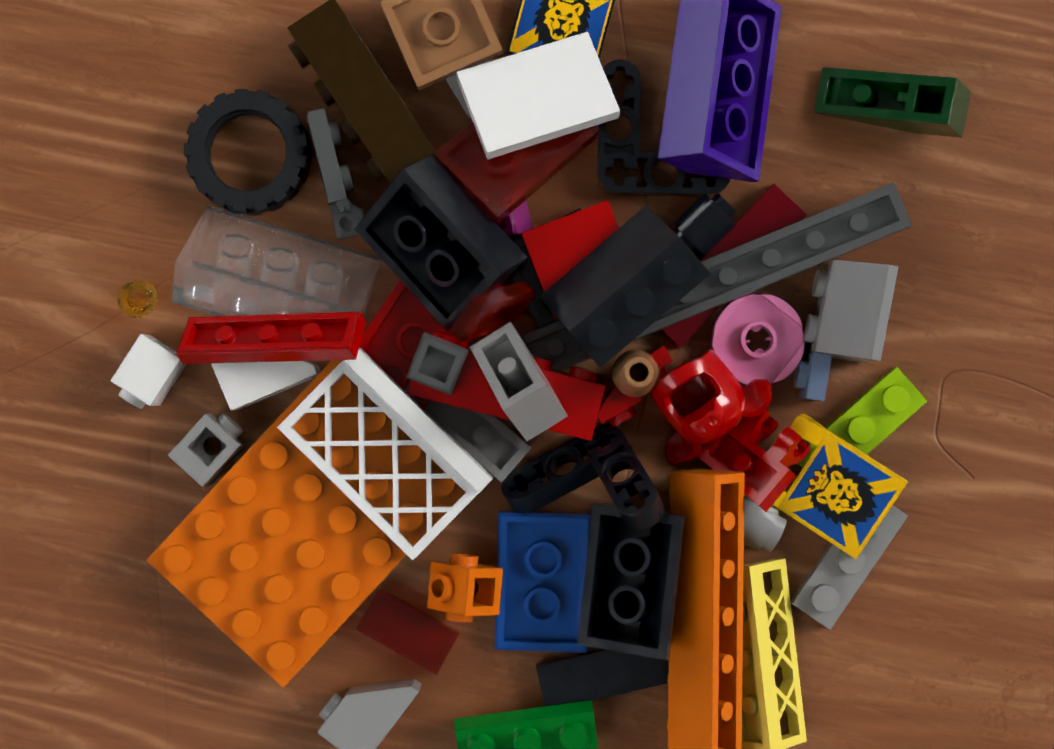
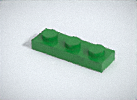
M592 700L454 719L458 749H598Z

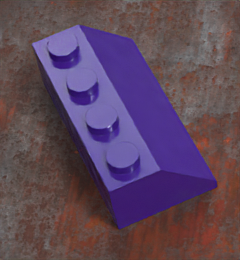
M680 0L658 159L687 173L747 182L759 181L782 6L772 0Z

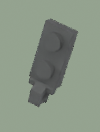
M324 108L309 111L307 123L337 240L359 236L354 229L363 219V211L352 204L346 196V192L354 191L348 164L339 165L334 148L342 146L336 119L327 121Z

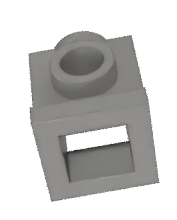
M212 413L205 414L168 456L202 487L211 485L222 470L246 445L239 438L243 429L225 413H222L218 418ZM211 437H216L221 442V450L216 455L211 454L207 450V441Z

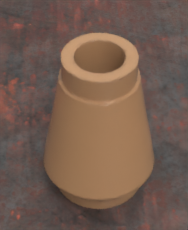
M627 351L621 354L613 365V382L617 389L627 396H644L651 392L658 382V365L654 358L644 351ZM637 363L642 364L646 368L644 372L647 375L641 382L634 381L629 374L630 367Z

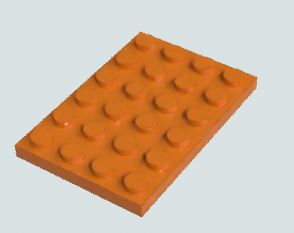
M331 360L146 560L283 688L406 556L357 505L277 428L343 360ZM345 374L331 387V407H358V386ZM325 394L312 408H325ZM365 394V407H378ZM358 412L332 413V441H359ZM365 412V440H392V420L384 412ZM306 413L293 428L306 441H325V413ZM398 427V440H412ZM398 445L399 473H426V453L418 445ZM312 446L325 459V446ZM332 446V466L340 474H359V446ZM365 446V474H393L392 446ZM432 460V473H445ZM452 478L432 479V507L452 506L465 491ZM365 479L366 500L373 507H393V479ZM399 479V507H427L426 479ZM347 480L359 492V480ZM427 512L399 513V532L413 546L427 533ZM433 512V526L446 512ZM380 513L393 525V513Z

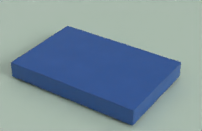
M499 510L497 567L503 568L500 611L499 615L495 617V650L587 653V646L578 645L577 640L591 513L534 511L522 514L513 510Z

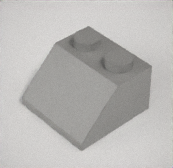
M831 260L825 263L824 270L817 269L812 287V296L818 297L815 315H808L803 341L809 342L808 353L832 355V358L857 363L881 361L899 267L887 264Z

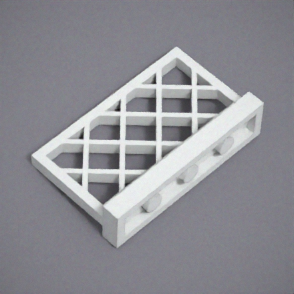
M360 347L356 360H343L277 427L412 560L493 479L457 441ZM344 374L358 386V407H331V387ZM325 394V408H312ZM365 394L378 407H365ZM358 412L359 441H332V413ZM365 412H384L392 420V440H365ZM306 413H325V441H306L293 426ZM398 427L412 440H398ZM398 445H418L426 453V473H399ZM312 446H325V459ZM332 446H359V474H340L332 466ZM365 446H392L393 474H365ZM432 460L445 473H432ZM452 478L466 492L453 506L432 507V479ZM365 479H393V507H373L366 500ZM399 479H426L427 507H399ZM347 480H359V492ZM427 512V533L413 546L399 532V513ZM433 512H446L433 526ZM380 513H393V525Z

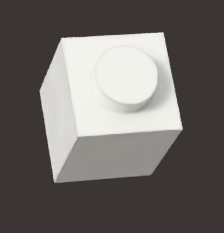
M140 334L114 374L111 382L122 388L118 394L121 398L140 409H143L145 404L160 406L187 364H182L176 355L177 352L151 335Z

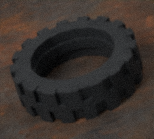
M248 89L234 90L235 93L228 95L224 92L214 97L215 101L209 106L204 104L197 112L199 116L195 123L191 122L188 126L186 133L189 135L188 142L184 143V156L187 158L188 164L186 165L187 172L190 178L194 180L199 192L211 202L229 212L256 216L262 215V212L269 210L271 212L283 207V203L288 199L291 201L298 194L299 191L297 189L302 182L305 183L309 171L307 169L312 157L308 133L300 119L289 106L279 98L272 97L267 92L260 90L254 92L248 91ZM256 115L270 120L280 130L286 145V159L281 172L270 184L257 190L241 191L226 185L217 176L211 163V147L216 134L227 122L240 116Z

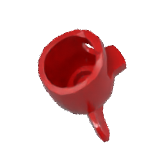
M711 348L692 361L681 364L671 370L649 392L666 420L677 431L667 441L665 447L666 458L671 466L689 461L698 456L702 444L717 440L729 432L740 421L742 416L755 417L763 414L769 407L772 399L771 383L767 379H754L743 387Z

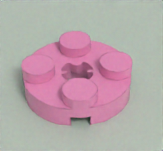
M752 294L732 301L720 312L713 325L710 347L740 383L747 385L754 379H767L770 383H774L790 375L802 359L805 343L803 342L804 334L801 328L803 326L797 312L784 300L773 295ZM761 328L765 329L770 336L765 338V340L770 341L768 349L764 351L757 348L752 352L746 345V343L750 342V340H745L747 332L749 330L758 332Z

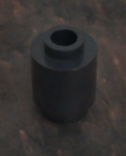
M703 193L673 223L675 225L673 231L683 240L696 257L701 253L706 256L736 226L731 219L736 211L719 193H716L712 198Z

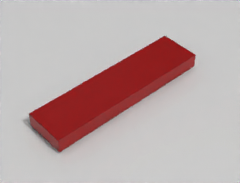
M361 311L189 317L176 355L182 364L356 360L366 320Z

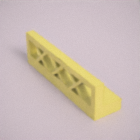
M774 558L752 564H744L742 749H786L807 742L786 558ZM770 571L772 590L768 596L764 589L763 573ZM773 619L777 623L778 632L774 642L770 639L769 626ZM778 665L782 668L783 681L779 688L775 684L774 675ZM785 711L788 718L789 733L781 735L780 719Z

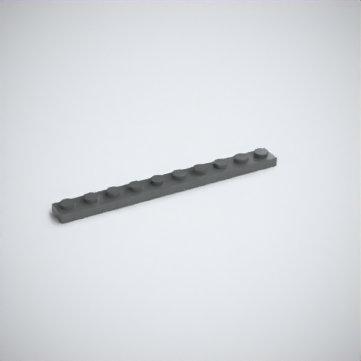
M894 182L702 261L701 263L711 274L633 341L910 228L912 223ZM560 321L520 336L531 355L552 360L551 368L563 371L570 368L571 365L575 366L592 359Z

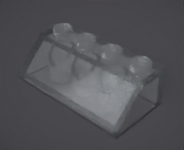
M207 205L175 261L172 303L215 316L361 311L365 319L382 259Z

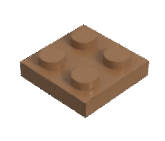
M384 0L380 2L418 91L456 75L458 71L474 67L503 54V49L481 0Z

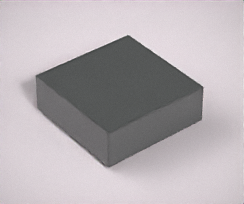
M424 332L406 378L451 395L469 349Z

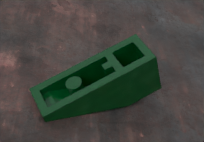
M823 67L814 112L819 115L918 134L962 138L971 92L958 78Z

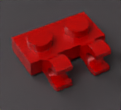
M766 410L763 414L755 417L743 416L736 427H733L717 440L706 443L697 456L712 470L744 472V495L765 512L768 511L795 479L796 475L788 467L802 461L811 449L802 440L803 438L788 426L781 431L767 452L757 445L756 442L767 439L779 425L776 420L769 416L770 413Z

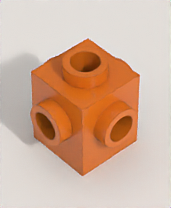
M452 553L450 561H431L427 608L446 612L445 619L454 622H473V616L499 615L503 568L478 564L479 556L462 553Z

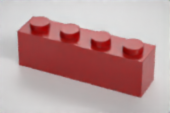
M434 331V336L461 346V337ZM461 346L469 349V352L451 395L410 379L407 391L409 395L510 420L501 408L469 347ZM532 355L568 417L547 430L592 441L606 387L605 382L597 380V371L571 365L570 371L567 373L552 369V360Z

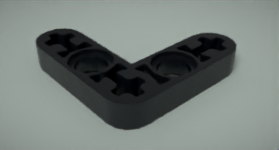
M622 59L611 61L605 65L603 70L607 80L614 78L615 71H623L624 78L632 80V85L625 87L623 104L633 102V109L618 105L620 116L627 118L632 126L631 134L624 140H615L608 135L605 127L607 122L598 125L597 177L602 189L609 194L622 196L700 197L703 193H706L710 197L716 193H721L729 184L730 179H716L713 187H708L704 178H690L689 184L691 188H684L682 184L685 178V171L674 167L677 178L672 185L662 187L654 183L651 178V169L655 164L663 161L658 159L659 152L640 151V73L635 65ZM609 84L615 97V86ZM618 161L622 162L623 170L637 171L639 168L637 161H645L646 164L642 175L645 187L636 186L638 177H625L622 185H614L613 177L606 176L605 170H611L614 162Z
M602 424L595 427L592 441L576 437L512 471L505 478L501 486L502 494L511 509L517 513L528 514L599 477L624 523L629 528L634 530L648 529L657 524L664 514V505L654 484L622 430L617 425L613 427L611 424ZM610 444V447L602 449L604 446ZM588 455L589 459L584 460L583 457ZM576 463L570 472L563 475L555 474L563 464ZM625 469L634 470L627 480L622 482L612 481L618 472ZM547 477L548 481L543 483L542 479ZM529 488L526 492L521 493L522 490ZM639 494L644 503V506L639 509L634 506L631 497Z

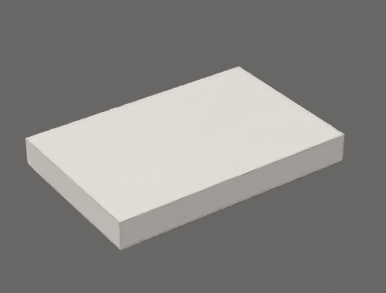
M588 32L457 72V82L487 160L618 119L620 115L619 106Z

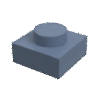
M812 352L806 353L805 361L800 360L794 375V388H800L799 399L825 401L832 355Z

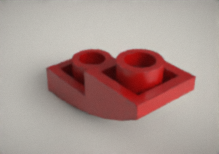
M665 345L649 354L658 365V380L667 374L664 366L673 362ZM637 363L630 368V377L636 382L643 381L647 375L644 372L646 368L642 364ZM614 385L601 403L597 420L600 424L609 420L614 427L636 415L637 412L633 406L642 400L640 397H631L623 394Z

